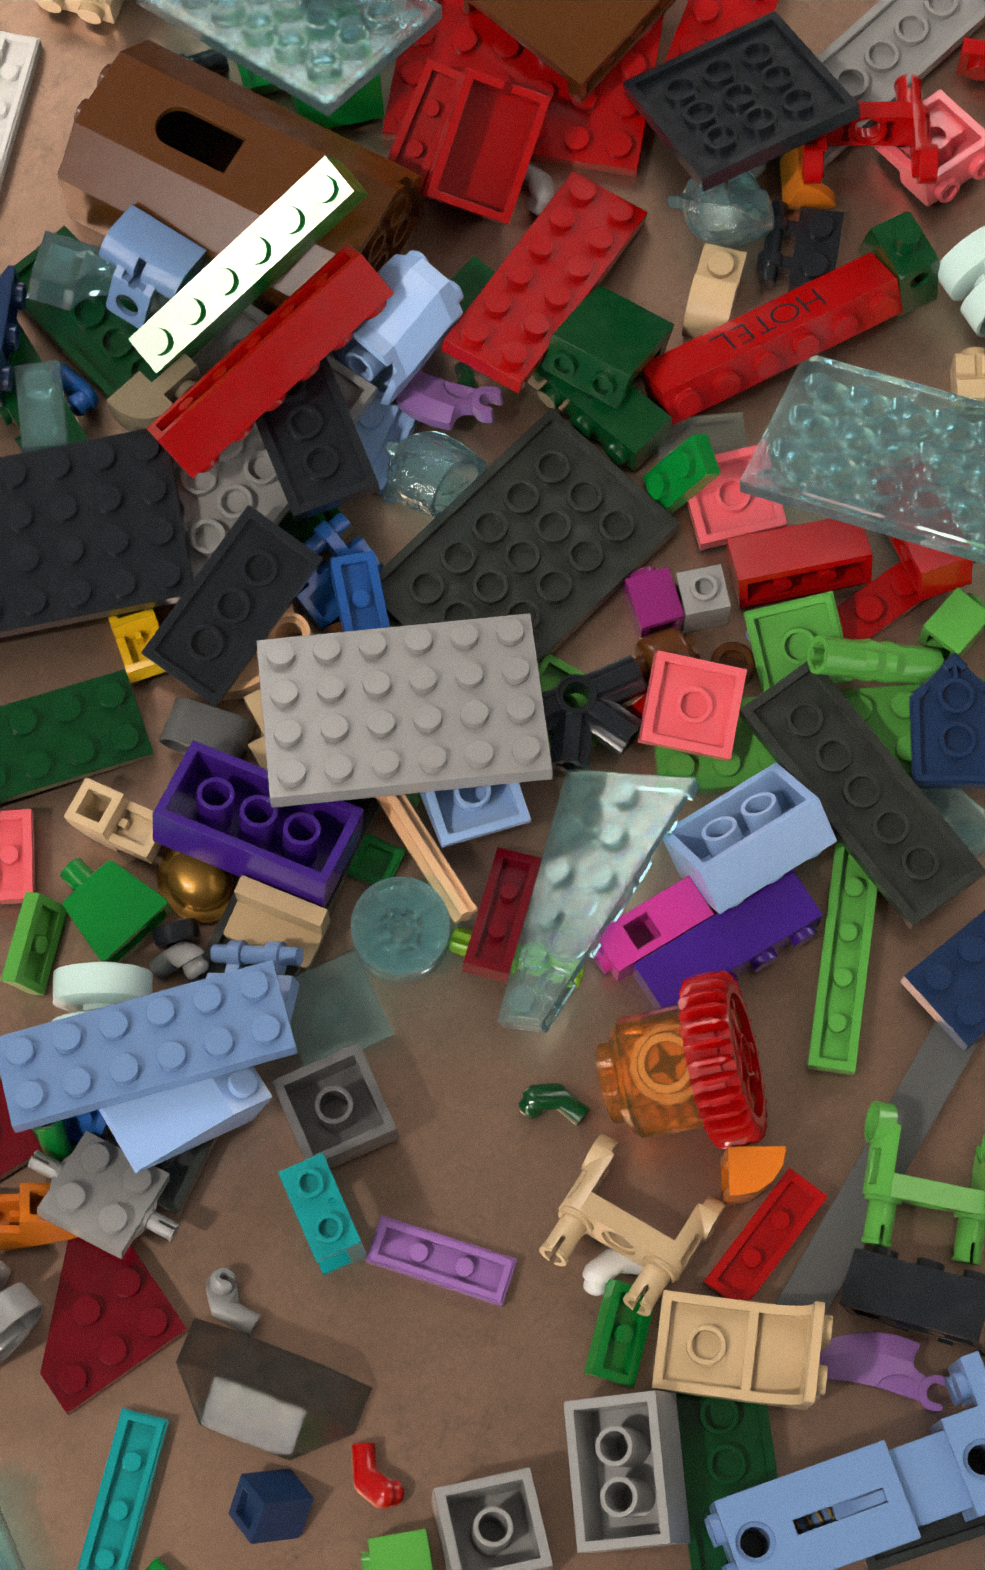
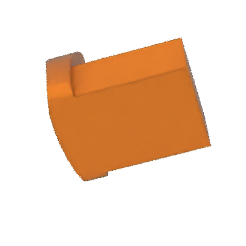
M803 145L787 152L780 159L782 202L787 204V210L800 211L801 206L824 210L834 208L836 206L835 193L823 183L803 184Z

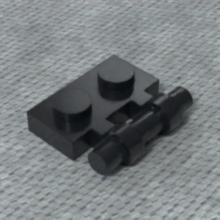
M782 201L771 202L769 215L765 216L762 232L766 236L764 249L759 252L756 266L760 270L758 283L764 287H774L777 275L790 276L788 292L835 270L844 212L801 206L799 222L786 218L788 208L786 203ZM782 240L795 241L793 257L784 256L781 253Z

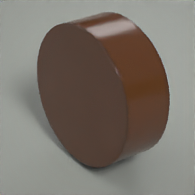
M723 643L714 650L710 662L747 669L744 686L753 678L756 665L754 655L742 643Z

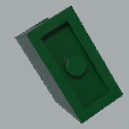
M597 284L552 334L542 368L608 405L619 408L632 381L651 359L665 352L675 324Z

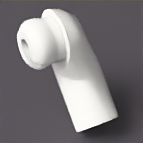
M611 1248L606 1249L586 1264L582 1273L585 1279L583 1282L584 1290L594 1296L603 1295L608 1280H613L620 1273L638 1276L643 1267Z

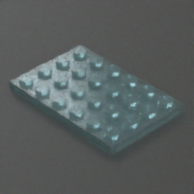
M136 0L137 4L328 117L443 18L442 5L433 0Z
M815 355L799 363L740 479V492L985 564V402Z

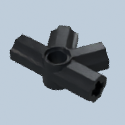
M631 655L584 675H568L560 681L558 686L542 692L547 734H552L550 756L553 768L576 773L579 771H589L592 738L619 756L628 751L640 732L642 720L620 706V704L647 693V687L643 674ZM578 693L585 696L588 702L583 707L572 708L564 702V699L570 694Z

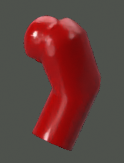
M375 1443L352 1444L353 1483L356 1491L378 1508L387 1509L389 1506L399 1505L404 1498V1487L399 1480H389L377 1470Z

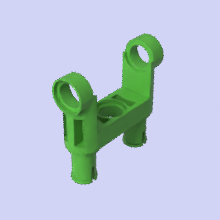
M873 1101L868 1109L864 1127L865 1140L870 1145L862 1194H864V1199L868 1200L863 1236L860 1242L892 1248L891 1240L896 1207L904 1203L954 1213V1218L958 1219L951 1261L982 1266L981 1259L985 1239V1133L981 1146L976 1145L970 1188L894 1173L902 1126L897 1124V1107L892 1103Z

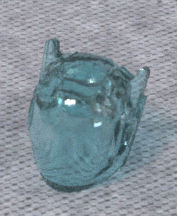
M750 170L705 192L691 178L680 196L672 195L668 197V206L682 210L687 227L702 243L733 248L752 242L771 232L774 228V211L767 190L760 189L757 180Z
M438 431L418 432L408 436L400 443L389 441L385 448L386 453L392 455L387 468V482L389 486L384 491L383 500L401 503L413 511L436 518L487 469V463L457 439Z

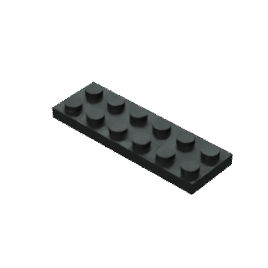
M806 661L740 709L739 716L774 760L819 798L834 835L910 930L985 875L984 867L828 675L813 674Z

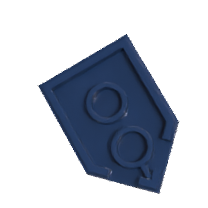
M955 652L909 697L911 778L920 789H985V683L967 667L968 664Z

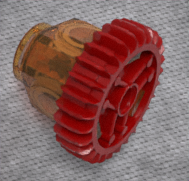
M725 970L701 973L684 980L679 990L680 999L677 1005L620 1016L610 1030L609 1041L598 1044L596 1050L597 1073L607 1112L615 1124L626 1122L628 1128L642 1139L658 1135L668 1136L704 1128L708 1132L709 1140L716 1147L727 1149L728 1147L750 1146L753 1143L761 1142L766 1135L768 1127L766 1121L768 1117L766 1110L767 1100L764 1091L766 1086L763 1082V1069L759 1059L760 1052L756 1045V1035H754L752 1029V1019L749 1018L747 1012V1004L744 1003L742 991L738 988V982L734 980L733 975Z

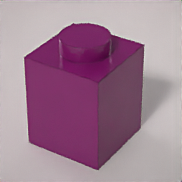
M653 566L644 567L633 572L630 578L625 579L624 597L639 639L666 627H674L683 631L685 614L668 567L657 570Z

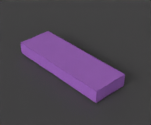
M381 1215L366 1263L503 1307L517 1259Z

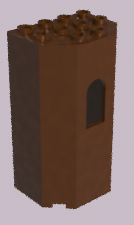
M149 39L120 51L113 63L107 64L102 69L97 80L96 89L90 98L82 100L76 109L65 154L58 170V181L71 219L106 236L122 214L131 205H134L206 249L207 252L202 266L203 270L324 156L341 160L369 195L251 303L268 316L346 244L360 252L378 273L384 264L395 254H402L425 217L421 175ZM174 111H184L234 135L244 142L223 174L161 142L156 135V128L161 118Z

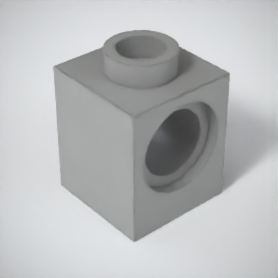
M721 564L676 573L675 588L685 614L683 632L727 625L731 604Z

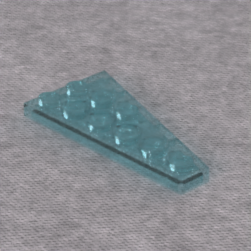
M599 771L566 772L497 1020L503 1028L548 1032L575 989V978L588 957L592 959L595 957L602 945L600 938L611 921L616 923L653 864L651 857L665 835L670 836L679 821L676 817L687 799L692 801L700 789L695 779Z

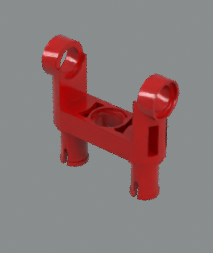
M907 74L898 77L894 82L896 102H857L859 104L860 118L804 144L802 154L803 184H821L822 178H824L825 152H827V146H910L912 178H917V184H936L938 177V145L932 144L930 112L922 103V80L918 76L911 74L912 88H908ZM867 119L878 122L870 128H861L856 125L858 122Z

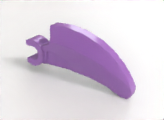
M420 370L393 400L398 408L411 418L428 426L451 430L454 422L464 415H474L480 422L493 423V408L484 405L493 403L502 406L504 402L502 391L497 387L484 386L476 389L445 381Z
M860 1332L836 1337L830 1341V1345H826L825 1351H820L819 1364L828 1366L827 1380L850 1381L874 1386L919 1401L920 1405L928 1411H942V1405L933 1403L928 1399L927 1389L932 1384L946 1387L944 1380L946 1377L941 1375H929L926 1377L915 1368L914 1359L920 1348L918 1342L895 1334Z

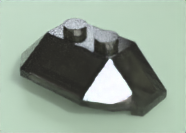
M194 1318L176 1361L199 1425L289 1461L354 1435L373 1389L323 1364L239 1331Z

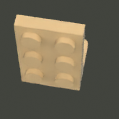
M663 1290L651 1390L807 1411L815 1403V1399L820 1400L821 1395L824 1396L828 1366L819 1364L820 1351H825L826 1345H830L833 1315L824 1314L825 1302L815 1301L813 1304L805 1306L776 1305Z

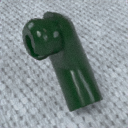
M559 1083L532 1084L522 1092L523 1097L518 1102L520 1112L528 1118L535 1119L541 1115L542 1111L557 1110L576 1126L586 1118L592 1109L564 1085Z

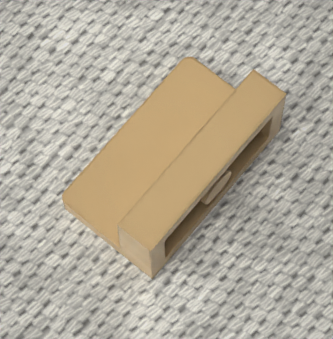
M241 875L234 890L237 903L225 927V937L230 940H245L249 945L265 946L269 941L285 942L289 947H301L303 950V962L300 966L296 967L304 970L310 969L331 922L328 909Z

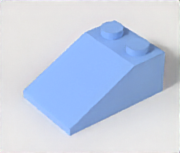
M519 783L419 793L442 848L531 822Z
M251 1066L102 1108L99 1111L134 1172L137 1174L252 1121L272 1096L255 1067Z

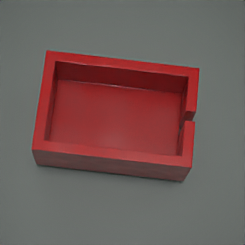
M466 68L461 72L423 188V197L501 225H509L551 97L515 84L507 86L505 94L497 92L503 90L504 80L471 68Z

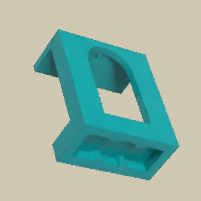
M323 1152L278 1172L316 1263L319 1264L324 1277L367 1258L366 1251Z

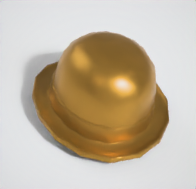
M173 849L163 857L157 871L158 891L169 902L171 909L181 917L186 919L196 918L197 922L212 923L221 919L240 879L237 875Z

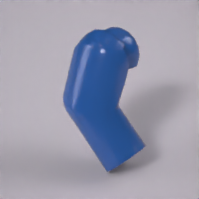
M66 364L60 365L54 371L52 379L59 388L69 395L68 406L73 414L85 416L88 411L95 410L99 403L98 395L83 377Z

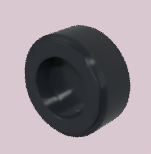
M196 918L174 921L152 930L155 946L160 950L168 949L182 941L192 943L201 936Z

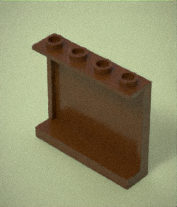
M464 0V9L469 14L475 8L481 11L568 81V93L582 103L676 0Z

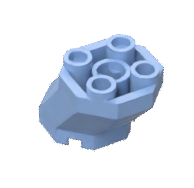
M414 250L409 251L406 255L395 254L378 272L380 277L394 292L386 300L387 305L384 310L376 317L362 322L353 331V337L344 347L332 350L328 354L332 353L335 360L376 386L378 389L377 397L382 398L380 404L389 405L403 391L444 341L463 314L459 303L463 300L464 296L459 285L447 279L435 269L421 252Z

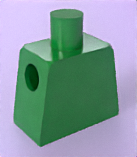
M78 857L68 863L60 873V877L74 891L64 900L62 905L99 961L121 963L152 934L153 929L161 926L174 914L169 902L163 896L112 860L106 861L94 872Z

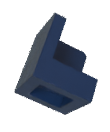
M290 1469L243 1473L240 1476L228 1514L251 1544L296 1539L302 1535L314 1497Z

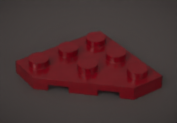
M79 1237L67 1242L40 1374L68 1415L75 1412L189 1331L132 1245H130L123 1258L120 1259Z

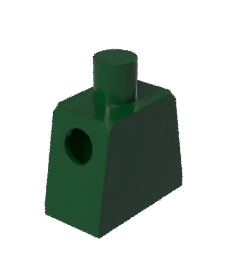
M905 211L871 228L858 251L861 256L872 252L897 277L903 312L897 315L898 318L937 300L939 258L912 213ZM912 280L917 282L915 285H910Z

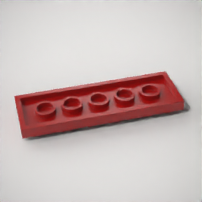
M573 171L445 337L442 351L519 394L544 360L552 334L597 284L601 283L644 225L648 212Z

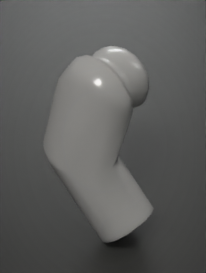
M529 163L523 184L529 187L531 197L526 202V206L534 214L540 215L556 193L550 175Z
M187 941L174 944L149 962L151 971L159 979H164L178 969L183 968L185 976L192 980L206 972L209 968L208 962L202 956L204 954L202 948Z

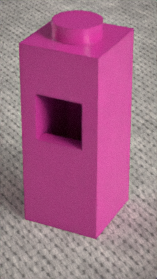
M687 876L594 932L593 944L595 948L590 950L600 970L604 974L611 971L617 982L633 973V966L636 962L713 917L714 913L690 876Z

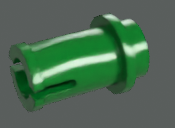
M63 1120L33 1128L43 1153L59 1162H62L72 1154L76 1148L71 1146Z

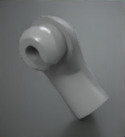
M225 1267L215 1269L206 1282V1293L212 1316L251 1336L258 1325L261 1315L240 1304L236 1285L237 1279L234 1272Z

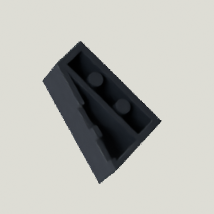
M872 1245L870 1252L858 1248L854 1249L839 1304L849 1314L905 1332L913 1330L938 1337L937 1342L951 1347L953 1342L978 1348L982 1351L981 1356L985 1357V1274L972 1270H964L962 1276L944 1271L946 1266L942 1263L922 1257L917 1258L916 1264L898 1259V1252L877 1245Z

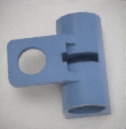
M131 205L110 228L99 250L101 258L116 266L106 301L107 309L135 327L140 328L147 322L153 297L160 293L166 298L172 299L201 272L207 250L136 206ZM119 295L130 297L136 303L138 312H132L125 308L119 299Z

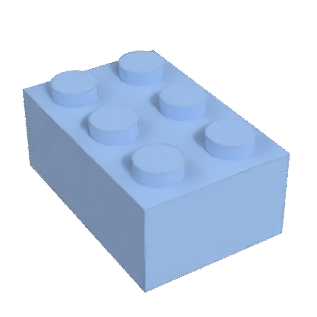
M777 762L660 833L679 876L683 879L690 876L705 901L719 914L729 908L738 906L748 896L764 886L778 881L785 873L806 860L815 858L822 850L837 842L819 798Z

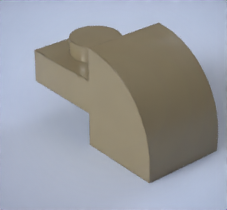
M184 353L153 382L139 371L106 401L113 418L129 431L146 429L200 380L201 375L197 364Z

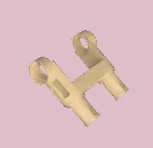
M601 1133L583 1162L581 1174L558 1208L560 1220L539 1250L548 1261H550L557 1250V1258L554 1264L565 1267L582 1237L589 1235L642 1266L643 1269L629 1292L623 1297V1301L633 1311L641 1296L645 1295L640 1302L641 1306L637 1313L649 1316L667 1284H672L679 1280L701 1242L708 1240L722 1217L727 1204L709 1195L703 1205L700 1203L696 1205L679 1235L673 1240L596 1195L610 1173V1170L607 1168L619 1146L617 1140L605 1133Z

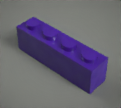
M792 869L785 873L778 881L764 886L745 898L738 906L729 908L721 914L714 915L636 962L633 966V976L659 1016L680 1013L678 1000L680 999L679 990L684 980L701 973L725 970L733 975L735 981L739 982L737 975L753 967L755 972L766 968L778 959L779 956L776 952L788 944L792 943L794 948H797L814 938L818 934L815 928L819 926L823 914Z

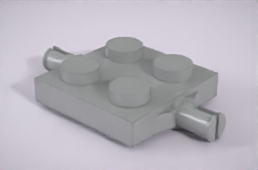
M88 1131L84 1133L72 1154L62 1162L40 1152V1150H36L34 1157L32 1156L28 1163L29 1169L51 1179L50 1189L37 1208V1216L120 1259L123 1258L133 1240L146 1229L166 1238L170 1242L174 1239V1234L176 1235L179 1230V1222H175L156 1212L157 1201L169 1183L170 1173L152 1166L136 1174L121 1148Z

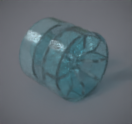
M403 876L383 879L370 886L358 899L351 917V935L357 959L369 974L385 983L408 985L429 977L441 965L449 947L450 918L441 896L428 884L415 878Z

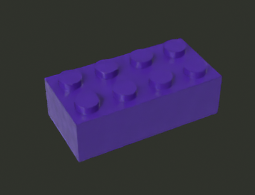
M193 740L153 811V841L239 877L241 875L325 908L361 838L364 809L345 801L271 808L268 770Z

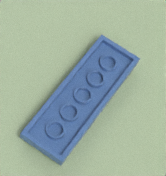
M270 960L0 1036V1075L12 1128L17 1133L294 1055L298 1051L274 962Z

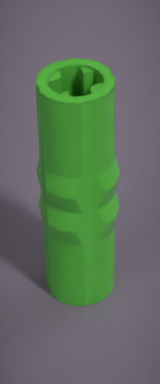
M818 635L810 643L807 654V662L813 674L855 678L863 682L877 681L882 684L894 682L915 685L924 684L944 663L942 653L937 648L902 645L889 640L878 642L870 638L856 640Z

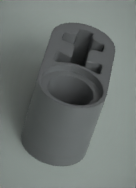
M177 697L159 741L164 746L185 754L194 740L244 760L256 725L240 715L188 698Z

